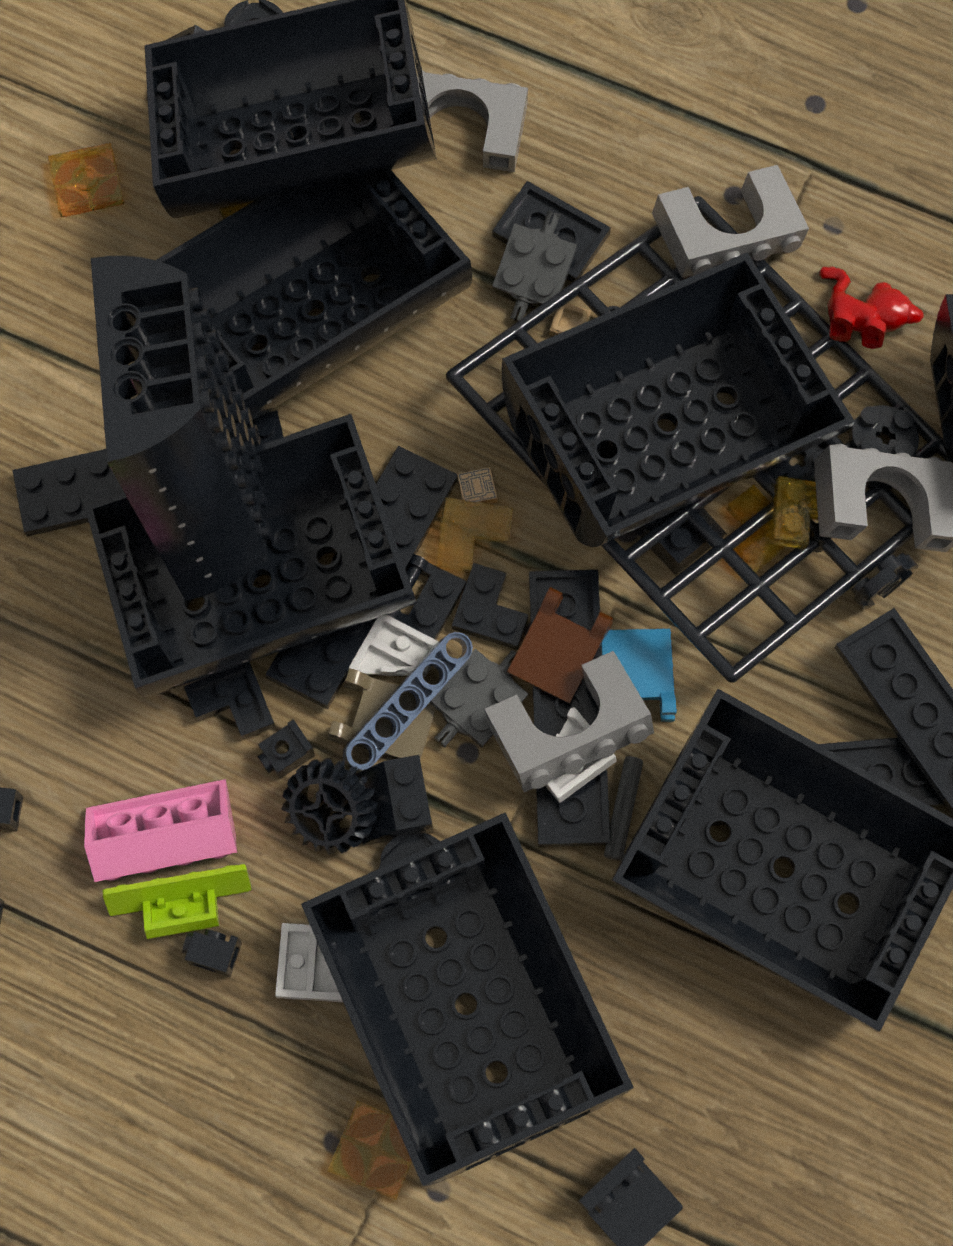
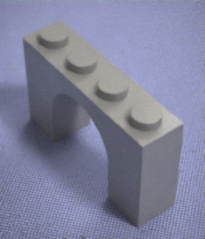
M422 70L430 119L438 111L453 106L467 107L476 111L483 117L488 126L483 148V168L515 172L528 105V88L514 83L499 84L481 78L472 80L459 78L452 74L426 73Z
M778 165L747 173L741 193L754 218L756 227L746 233L729 234L719 231L708 224L703 218L689 187L658 194L652 215L682 278L696 275L747 252L752 260L760 261L772 254L780 252L791 253L801 247L809 227Z
M844 444L829 445L814 460L820 536L852 540L868 526L865 499L866 482L879 481L897 489L909 504L916 549L947 552L953 547V462L942 461L937 457H911L907 453H883L874 448L863 450L848 448Z
M614 651L581 665L585 685L599 707V713L595 721L581 733L568 737H555L543 733L532 723L517 694L485 708L489 727L524 793L533 788H542L551 780L566 773H574L580 770L583 765L594 760L607 758L616 750L631 743H640L654 733L651 713Z

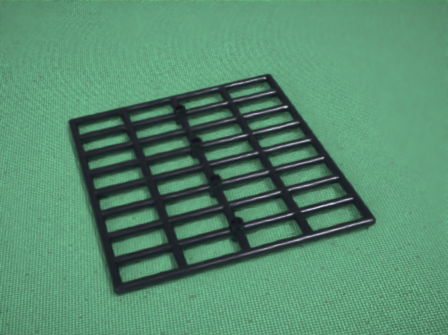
M701 196L694 197L702 216L715 229L729 234H738ZM657 224L446 373L447 381L544 485L545 483L516 433L497 414V412L506 407L504 392L486 402L463 377L514 340L524 349L537 344L527 331L577 296L598 317L618 309L619 307L617 306L607 307L589 287L637 253L662 278L623 306L682 281L683 278L677 267L672 269L650 246L651 243L662 236ZM753 259L763 278L788 302L783 306L788 317L791 318L798 312L822 336L821 339L809 347L814 358H818L833 347L857 371L835 389L841 400L845 399L865 382H868L892 407L908 411L914 417L913 424L916 426L918 434L927 443L916 451L913 457L929 458L938 453L947 462L943 438L846 341L833 340L829 336L830 325L764 259L760 261ZM837 436L824 442L827 446L844 444ZM848 441V442H847L846 444H844V445H846L848 448H850L849 441ZM602 446L597 449L598 454L602 458L613 451L608 446ZM815 468L786 491L765 470L745 478H754L774 500L725 539L698 512L732 485L678 509L627 550H624L615 539L601 546L729 683H735L869 574L882 561L914 537L911 511L890 491L893 488L891 485L879 481L866 482V486L869 488L865 492L866 509L880 499L905 526L857 565L841 550L832 538L819 535V523L816 524L795 502V500L816 485ZM784 510L809 536L759 577L733 549ZM688 521L712 549L660 589L635 560ZM824 551L845 575L795 615L769 587L812 552L819 553ZM723 558L748 586L696 627L673 603L671 598ZM759 596L784 625L732 666L706 637Z

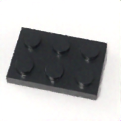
M527 181L492 230V237L507 245L514 223L530 229H542L547 211H552L553 216L554 213L560 214L561 216L554 234L560 239L577 244L578 246L566 278L575 282L585 272L610 235L611 227Z

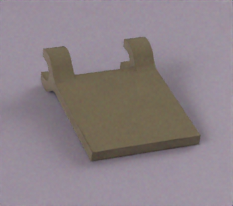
M349 668L344 687L363 692L353 726L349 727L343 723L332 721L327 739L347 744L396 690L398 685L372 678L361 671ZM403 692L399 697V704L402 709L412 711L416 706V699L413 694ZM429 703L387 749L384 755L397 759L419 755L421 760L436 708ZM379 718L375 724V730L379 736L387 738L391 735L393 727L388 719ZM356 744V745H355V746H358V747L367 749L364 745H361V744Z

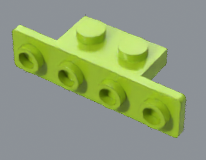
M245 864L228 865L218 869L190 872L179 876L156 878L151 881L103 889V899L110 916L143 911L144 931L147 939L219 926L217 897L251 891V882Z

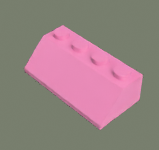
M226 779L86 808L84 847L94 882L103 880L113 881L122 876L141 872L151 873L165 867L185 866L194 861L208 858L218 859L228 854L237 853L236 833Z

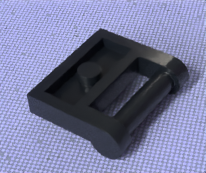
M413 554L408 563L409 568L406 571L411 587L413 588L420 574L429 579L417 599V604L413 606L409 615L402 613L400 610L387 615L437 640L465 589L466 581L429 563L423 557Z

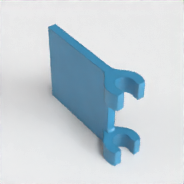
M609 630L602 642V655L614 651L642 700L660 701L661 722L675 721L677 709L674 692L671 630Z

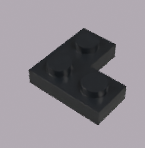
M473 563L452 623V629L518 650L529 614L497 605L506 580V573Z
M250 662L184 686L197 721L231 709L242 739L276 727Z

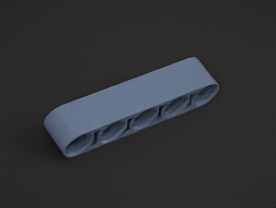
M453 632L443 637L344 747L342 755L345 764L349 768L357 766V771L373 766L471 656L473 649L472 642L467 635ZM449 640H455L462 646L460 658L456 659L448 655L446 644ZM426 666H433L439 672L437 684H428L423 679L422 674ZM409 692L415 697L416 706L412 711H406L400 706L399 697L401 693ZM379 718H386L392 724V733L387 738L379 736L375 730V724ZM356 744L364 745L369 751V758L364 764H358L352 759L351 751Z

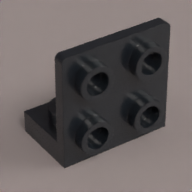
M636 1148L625 1156L578 1201L581 1207L616 1246H645L683 1209L682 1204L643 1162L645 1158Z

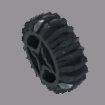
M331 757L325 758L322 762L316 759L312 760L308 765H302L296 771V774L288 779V787L283 791L282 795L286 801L282 804L281 810L290 813L286 817L285 823L294 824L295 828L292 835L300 833L304 837L302 846L312 842L314 843L315 852L321 851L325 847L328 855L335 853L337 850L344 853L351 847L359 846L363 838H366L371 833V826L376 822L377 815L373 812L377 809L378 802L370 799L374 795L375 789H367L364 786L367 782V777L359 779L355 775L357 773V766L352 767L348 771L345 769L344 760L338 761L334 765ZM319 784V790L316 792V795L308 797L309 786ZM346 815H352L351 826L340 828V822Z

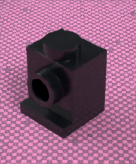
M294 719L289 721L287 726L258 744L262 752L257 756L268 774L275 771L280 779L315 757L313 747ZM287 744L289 750L286 753L279 754L276 752L277 748Z
M206 929L204 934L194 931V933L189 932L187 934L182 953L186 954L184 960L189 965L231 977L242 942L238 937L232 935L229 942L225 941L226 935L210 929Z

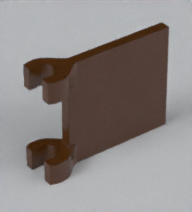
M550 587L507 673L570 704L584 678L581 665L594 659L613 624V618L600 612L592 630H588L555 613L563 600V593Z

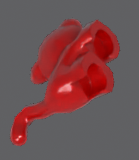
M829 266L822 267L819 271L822 279L837 280L836 285L832 288L831 297L827 302L830 320L829 336L833 340L849 341L853 331H858L862 337V345L864 347L877 349L882 347L887 332L896 331L905 324L918 323L924 318V312L913 305L903 292L892 288L886 282L877 283L865 303L845 293L851 281L843 269Z

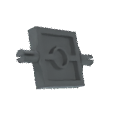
M547 211L542 229H530L514 223L492 287L509 293L516 299L510 316L515 321L516 318L519 321L525 317L529 304L542 305L563 290L578 246L577 244L562 240L554 234L561 216L558 213H554L553 216L552 211Z
M474 649L469 659L429 702L442 713L447 722L445 727L434 737L438 743L441 741V746L446 748L454 736L460 733L470 737L483 748L493 736L488 724L485 708L516 694L521 703L526 699L528 693L515 683L511 675L507 673L511 665L510 661L517 652L511 650L498 665L488 660L477 649Z

